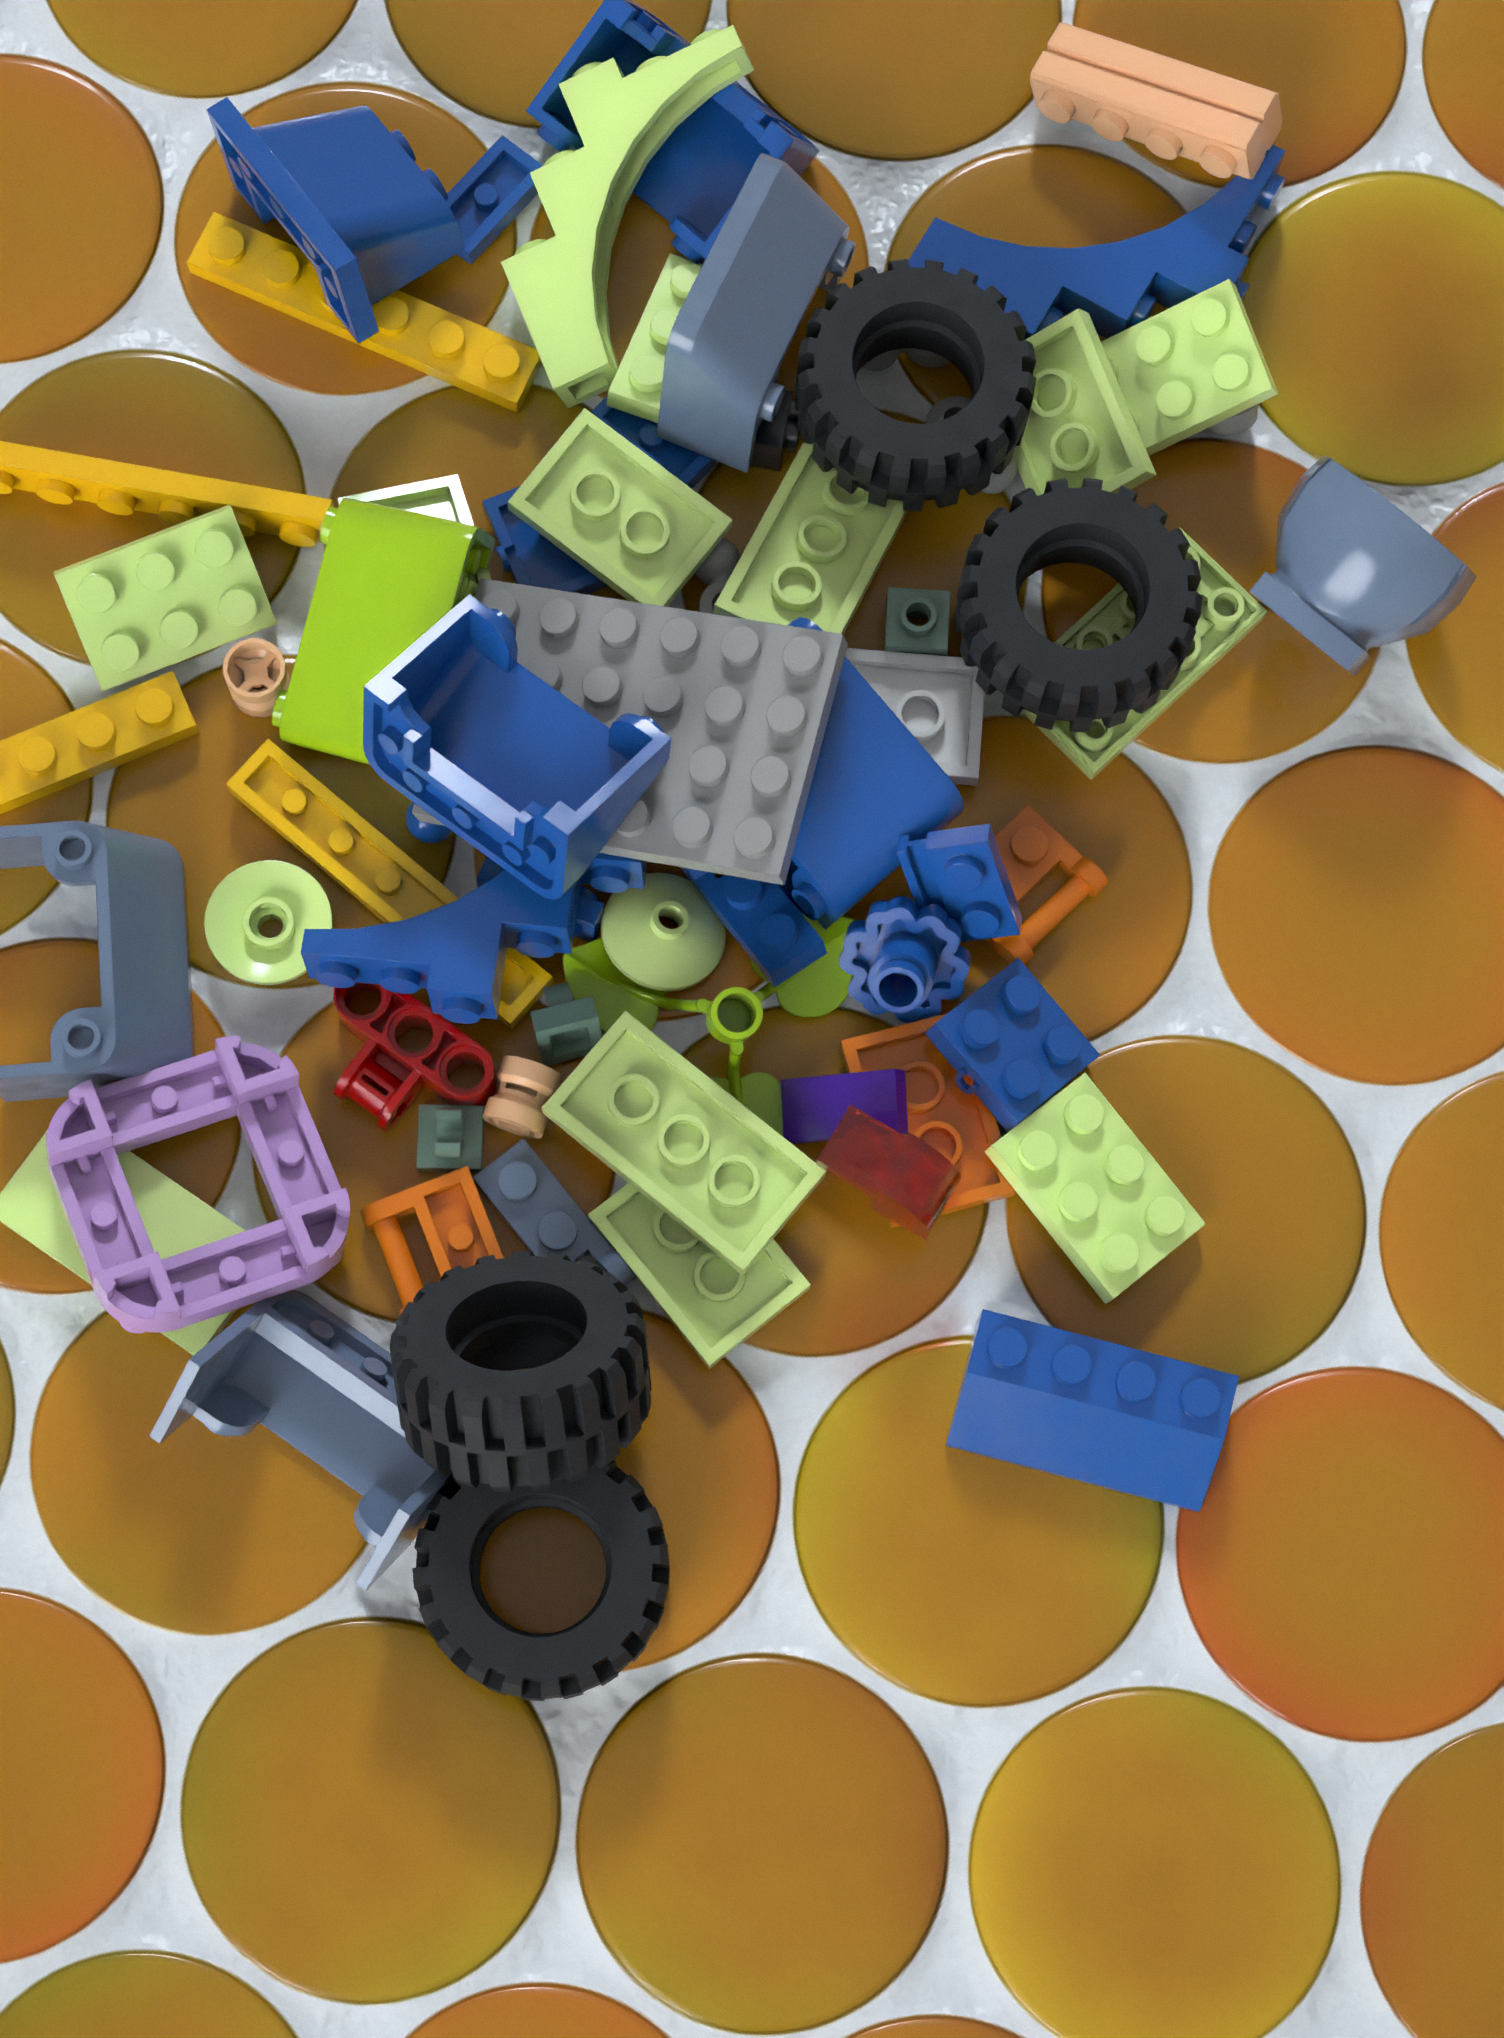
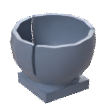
M1322 456L1299 478L1278 515L1276 572L1268 574L1265 571L1249 592L1355 677L1371 658L1368 653L1369 648L1383 646L1428 633L1460 605L1477 576L1450 550L1394 504L1330 457Z

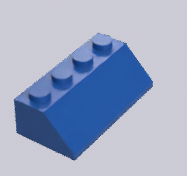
M982 1309L975 1324L945 1446L1200 1512L1224 1443L1239 1376Z

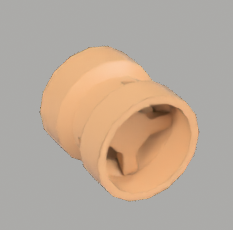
M249 638L238 642L229 649L223 660V675L234 704L243 713L252 717L271 716L279 692L282 689L288 690L291 680L282 652L269 641ZM262 686L265 687V688L260 689V690H254V689H253V687H254V688H259V687H262Z
M503 1056L497 1073L500 1086L497 1094L489 1097L482 1119L504 1131L527 1138L541 1139L549 1119L543 1114L542 1106L560 1087L563 1076L554 1069L538 1062L517 1056Z

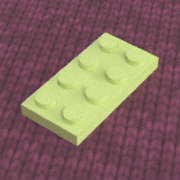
M803 442L717 599L713 614L788 625L794 619L803 617L817 624L823 631L844 635L908 511H903V501L887 499L884 508L868 503L869 492L859 487L853 494L848 493L836 484L837 470L832 468L828 472H823L812 458L813 444Z
M627 1011L622 1013L542 1106V1112L545 1116L742 1275H744L824 1179L826 1174L823 1168Z

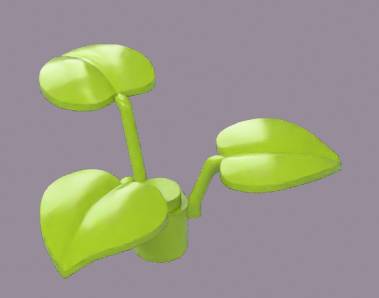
M802 914L823 939L827 954L775 988L750 958L754 972L766 981L767 984L754 993L746 988L731 987L720 992L712 1002L703 998L699 1000L672 999L663 996L667 991L654 990L635 983L620 972L612 963L604 948L602 937L587 944L573 947L571 954L565 953L563 956L564 975L566 982L569 983L573 1000L593 996L600 1028L604 1033L610 1029L624 1011H627L650 1031L656 1024L658 1007L666 1010L705 1014L706 1026L710 1034L718 1041L729 1044L730 1049L727 1067L728 1079L721 1077H712L710 1079L783 1136L781 1085L774 1076L765 1072H754L740 1078L739 1069L741 1053L744 1050L743 1041L759 1028L763 1018L761 1002L776 993L780 1006L786 1012L802 1018H818L827 1015L845 1001L849 994L848 986L851 975L842 970L839 965V958L847 928L850 923L856 920L841 916L825 930L817 920H811Z

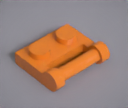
M1029 804L995 836L1018 905L1057 867L1069 879L1021 924L1020 935L984 939L1009 964L1019 958L1025 965L1034 957L1032 949L1087 895L1095 897L1109 884L1104 872L1093 861L1083 857Z
M468 1166L377 1200L360 1210L366 1229H374L404 1308L408 1302L414 1303V1297L424 1286L398 1221L403 1216L416 1212L441 1277L444 1272L458 1265L463 1269L475 1265L478 1258L494 1255L495 1259L504 1258ZM404 1308L399 1311V1315H401Z

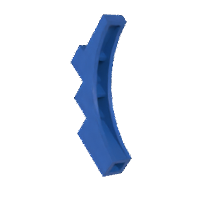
M1272 144L1270 150L1266 151L1265 159L1253 179L1249 180L1237 175L1205 204L1162 228L1120 242L1078 248L1023 246L979 236L935 217L909 258V267L924 268L925 260L928 259L944 262L942 271L957 275L960 268H964L978 275V287L985 291L989 286H994L1007 298L1004 309L1006 314L1012 310L1019 313L1027 327L1024 340L1076 309L1088 312L1097 334L1108 339L1148 319L1156 303L1169 309L1228 279L1236 285L1243 302L1250 287V284L1242 281L1249 258L1243 255L1257 229V225L1250 221L1259 206L1269 211L1284 185L1286 178L1279 175L1278 171L1285 150Z
M599 853L577 883L561 898L556 900L547 899L539 895L512 874L503 870L498 876L458 900L406 920L357 929H304L301 955L309 978H314L326 986L348 988L352 987L355 982L380 984L384 989L400 994H411L417 992L419 988H425L428 992L433 1013L441 1014L442 1017L449 1021L470 1024L478 1022L480 1018L498 1019L507 949H517L521 954L535 958L550 957L555 952L571 954L581 884H590L593 888L607 893H620L628 888L644 889L648 861Z

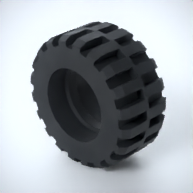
M908 259L889 261L886 272L878 274L876 268L870 266L855 273L851 289L846 283H839L826 295L825 308L815 309L807 323L806 338L801 340L795 385V409L799 411L798 428L803 442L813 444L812 458L823 472H828L832 468L837 470L836 484L850 494H853L859 487L869 492L868 503L884 508L887 499L903 501V511H922L923 502L934 499L938 508H944L958 503L960 490L965 489L968 495L974 496L988 487L991 473L1002 474L1012 461L1015 447L1020 446L1034 397L1037 379L1033 376L1036 364L1033 344L1027 340L1024 341L1027 327L1019 313L1012 310L1006 314L1004 309L1007 298L994 286H989L985 291L978 287V275L964 268H960L957 275L942 271L944 262L926 259L924 268L909 267ZM903 348L922 349L938 354L956 366L964 375L971 388L972 399L964 409L947 419L926 424L907 423L893 419L871 405L860 391L856 383V375L867 362L885 352Z
M1065 478L1047 481L1044 494L1037 496L1034 489L1027 488L1013 496L1009 511L1005 507H998L985 520L983 533L975 534L969 546L957 592L955 632L962 635L959 650L965 665L978 667L975 682L986 695H992L996 690L1000 691L1004 695L1002 709L1015 717H1018L1023 709L1037 715L1034 725L1052 730L1055 720L1070 722V732H1089L1093 720L1101 718L1104 726L1108 729L1125 723L1129 710L1133 709L1135 712L1142 714L1154 705L1160 690H1168L1178 676L1195 636V628L1201 615L1203 596L1196 592L1201 581L1198 562L1192 558L1185 559L1190 543L1182 530L1175 528L1169 532L1164 527L1168 514L1155 503H1151L1147 509L1137 504L1135 501L1138 492L1122 485L1117 494L1101 490L1103 480L1084 478L1081 488H1069L1068 481ZM1060 563L1089 565L1107 573L1123 587L1133 604L1136 614L1135 623L1126 637L1112 645L1092 650L1063 647L1046 639L1030 625L1018 602L1020 587L1030 575L1051 565Z
M531 1251L512 1252L513 1257L495 1259L494 1255L476 1259L475 1265L463 1269L458 1265L444 1272L439 1283L435 1284L430 1281L418 1291L413 1299L414 1303L408 1302L396 1321V1329L391 1335L389 1349L401 1429L405 1431L406 1441L413 1452L422 1459L424 1458V1462L443 1476H447L452 1472L453 1478L460 1484L477 1488L479 1483L490 1484L492 1490L498 1492H513V1487L530 1486L531 1491L550 1489L551 1482L566 1479L569 1484L586 1477L589 1468L595 1465L602 1469L615 1460L620 1453V1447L627 1448L642 1429L641 1425L649 1414L651 1407L650 1392L652 1390L643 1310L638 1300L621 1281L610 1272L603 1275V1270L599 1266L584 1259L575 1263L571 1262L566 1254L548 1252L546 1257L532 1256Z
M613 1460L602 1469L597 1465L589 1468L586 1477L569 1484L566 1479L551 1482L550 1489L531 1491L530 1486L513 1487V1492L493 1491L490 1484L479 1483L477 1488L460 1484L452 1475L453 1482L442 1494L437 1492L427 1508L430 1514L424 1528H419L414 1546L417 1551L416 1568H412L414 1589L417 1591L420 1603L419 1611L425 1626L429 1629L438 1647L449 1660L468 1677L473 1678L486 1688L503 1695L508 1694L531 1701H545V1699L552 1698L568 1699L584 1695L583 1692L598 1685L604 1686L619 1676L618 1673L630 1662H635L645 1650L646 1644L654 1630H657L664 1613L667 1592L669 1591L670 1564L668 1544L656 1507L652 1506L645 1495L644 1488L632 1474L628 1476L617 1467L616 1461ZM545 1507L566 1511L578 1517L590 1527L598 1538L605 1555L606 1576L604 1587L597 1603L582 1620L558 1632L538 1634L519 1630L507 1624L495 1614L487 1603L481 1587L480 1562L485 1545L499 1525L519 1512Z

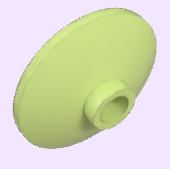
M264 860L241 866L228 874L218 884L206 907L204 927L208 945L214 957L224 969L246 982L274 985L294 980L307 972L301 955L304 929H332L333 917L328 897L319 882L312 875L291 863ZM270 919L279 920L283 924L279 935L273 938H266L260 934V928L265 921Z
M647 873L644 889L628 888L624 892L613 893L604 908L601 919L602 942L612 963L630 980L650 989L678 991L695 986L713 972L724 952L726 941L725 925L713 912L693 883L677 875ZM659 916L671 918L679 927L676 929L664 927L659 921Z

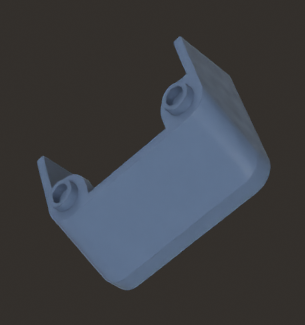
M761 153L757 158L676 317L665 353L657 437L745 473L748 472L752 464L756 434L762 420L765 419L772 422L781 406L786 387L777 383L780 365L818 287L831 292L840 283V278L844 277L856 247L855 242L848 240L849 226L782 160Z
M83 821L0 826V869L45 866L50 875L62 884L68 886L96 885L101 1007L74 1009L64 1014L56 1022L50 1037L51 1062L0 1066V1097L4 1102L69 1097V1090L90 1079L94 1088H98L194 1057L195 1038L186 872L184 863L175 847L159 838Z
M294 1289L258 1301L189 1359L149 1435L160 1444L192 1415L203 1422L210 1431L222 1436L246 1435L261 1423L357 1491L363 1497L353 1513L355 1526L365 1541L376 1547L355 1583L365 1591L411 1545L418 1534L419 1528H423L430 1514L427 1508L436 1493L442 1494L453 1482L451 1478L452 1472L447 1476H443L424 1462V1458L422 1459L413 1452L406 1441L405 1431L401 1429L390 1353L320 1303Z

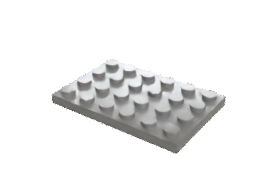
M480 578L475 598L488 608L501 611L511 620L516 630L517 662L609 728L621 715L631 713L653 719L660 725L665 734L672 738L670 755L666 765L599 853L785 885L848 646L844 635ZM414 803L412 813L420 822L445 826Z

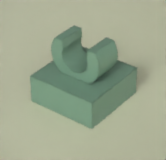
M568 982L544 987L548 1006L530 1012L542 1064L549 1066L586 1056L602 1038L593 996L573 1001Z
M419 1104L416 1166L418 1172L450 1173L465 1166H468L471 1174H478L482 1171L484 1119H482L484 1107Z

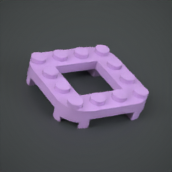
M241 1036L215 1039V1050L148 1071L135 1077H129L98 1088H94L91 1079L80 1083L68 1091L69 1098L58 1108L50 1122L48 1132L46 1133V1149L51 1179L99 1302L128 1332L138 1334L174 1331L305 1286L324 1276L343 1257L350 1217L349 1195L347 1189H341L300 1090L299 1073L287 1055L281 1058L264 1047L241 1042ZM237 1116L279 1220L161 1260L158 1251L154 1252L117 1155Z

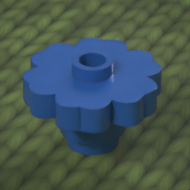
M906 896L895 897L890 901L881 900L872 903L866 920H857L849 924L839 958V965L842 970L851 975L848 986L850 996L862 1003L869 1013L881 1015L891 1011L904 1023L938 1016L942 1009L943 999H957L962 995L970 968L971 954L963 946H960L962 936L960 923L948 917L947 912L937 904H930L918 910L916 904Z

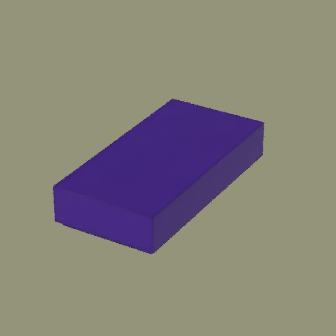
M887 1069L781 1080L783 1137L791 1144L908 1135L905 1070Z

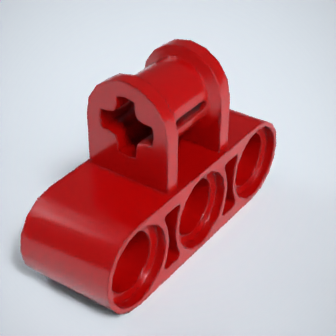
M355 982L352 987L348 988L334 987L333 1000L343 1026L365 1044L340 1076L333 1094L341 1100L349 1097L377 1117V1126L386 1132L392 1129L425 1087L449 1105L484 1107L489 1097L494 1096L497 1090V1076L492 1058L486 1049L443 1017L434 1014L433 1010L411 994L391 992L384 989L380 984ZM373 991L381 996L378 1008L372 1013L357 1015L348 1009L351 998L359 992ZM423 1027L433 1034V1038L424 1050L408 1052L399 1046L402 1034L410 1028ZM475 1064L484 1071V1076L476 1087L459 1089L450 1082L452 1072L460 1065Z

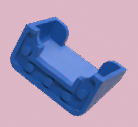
M604 0L529 105L526 112L542 124L537 130V134L560 152L569 150L570 147L578 150L584 147V144L559 87V83L572 78L573 74L586 64L592 62L603 63L611 58L615 59L626 77L636 72L638 66L644 61L656 56L667 57L691 44L639 4L631 0ZM736 81L711 96L676 127L648 162L633 193L670 222L668 226L676 234L671 244L685 257L699 264L704 258H707L754 163L761 153L786 162L801 176L820 150Z
M469 594L364 686V753L371 767L389 785L533 891L547 899L556 900L561 898L577 883L666 765L670 755L672 738L665 734L660 725L653 719L631 713L621 715L612 723L611 728L607 727L517 662L516 630L511 620L501 611L488 608Z
M798 617L788 624V626L823 631L817 624L803 617ZM846 657L842 665L792 855V861L798 866V869L791 878L794 888L792 899L797 908L807 918L814 921L817 920L825 930L901 866L897 856L899 836L909 835L911 841L926 839L927 832L943 830L964 809L963 799L952 780Z

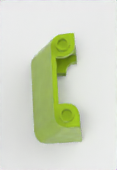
M343 498L338 508L330 506L327 509L322 522L320 541L326 544L289 688L288 690L282 689L276 698L272 712V725L280 727V739L283 742L370 765L363 748L364 686L469 594L475 596L478 584L467 578L469 574L475 575L478 567L488 570L496 539L477 526L356 499Z

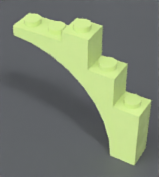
M733 25L723 30L714 29L706 31L697 36L690 46L667 57L656 56L640 64L636 72L626 77L615 59L611 58L603 63L592 62L579 68L572 78L559 83L584 147L576 151L566 150L556 153L546 160L543 167L530 172L556 236L548 240L536 239L525 243L517 249L514 256L502 261L501 264L552 388L568 408L609 390L619 368L610 337L607 303L611 252L625 205L644 169L680 123L715 93L754 71L746 49Z

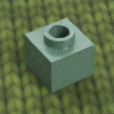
M888 587L885 604L883 651L946 656L948 650L950 591ZM907 618L929 619V621L925 625L916 626L911 624Z

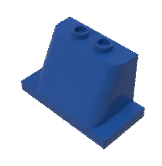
M228 97L206 109L233 186L263 224L276 218L313 264L327 305L358 344L379 332L372 305L465 249L457 220L446 202L448 200L447 193L437 175L430 168L422 172L415 163L414 152L404 135L398 129L390 133L368 106L362 105L257 127L249 125Z

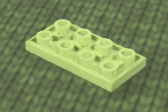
M1183 530V534L1190 543L1185 559L1192 558L1198 562L1201 581L1196 592L1202 595L1203 598L1201 615L1195 628V636L1178 676L1168 690H1160L1156 703L1142 714L1131 709L1125 723L1108 729L1104 726L1102 718L1093 720L1089 732H1070V722L1055 720L1052 730L1036 726L1090 780L1101 772L1266 616L1267 610ZM1118 583L1054 643L1071 649L1092 650L1112 645L1126 637L1134 626L1136 614L1133 604L1123 587ZM1023 709L1021 712L1034 724L1037 715Z
M45 1133L1 1191L0 1222L92 1285L50 1176ZM131 1151L117 1155L154 1252L158 1251L161 1260L246 1231ZM237 1309L181 1329L160 1333L194 1356L221 1333Z

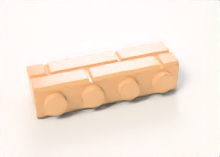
M1061 22L1047 43V50L1042 52L1033 67L1030 76L1036 107L1050 120L1065 124L1072 119L1092 126L1097 134L1107 140L1118 142L1125 137L1143 143L1153 154L1160 158L1173 160L1178 155L1199 162L1204 170L1219 178H1228L1235 174L1249 180L1253 179L1265 159L1266 151L1270 150L1278 136L1283 122L1279 93Z

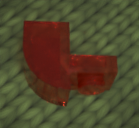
M851 1104L816 1163L817 1166L872 1197L871 1209L924 1240H927L959 1186L962 1177L959 1170L945 1156L910 1132L907 1136H904Z

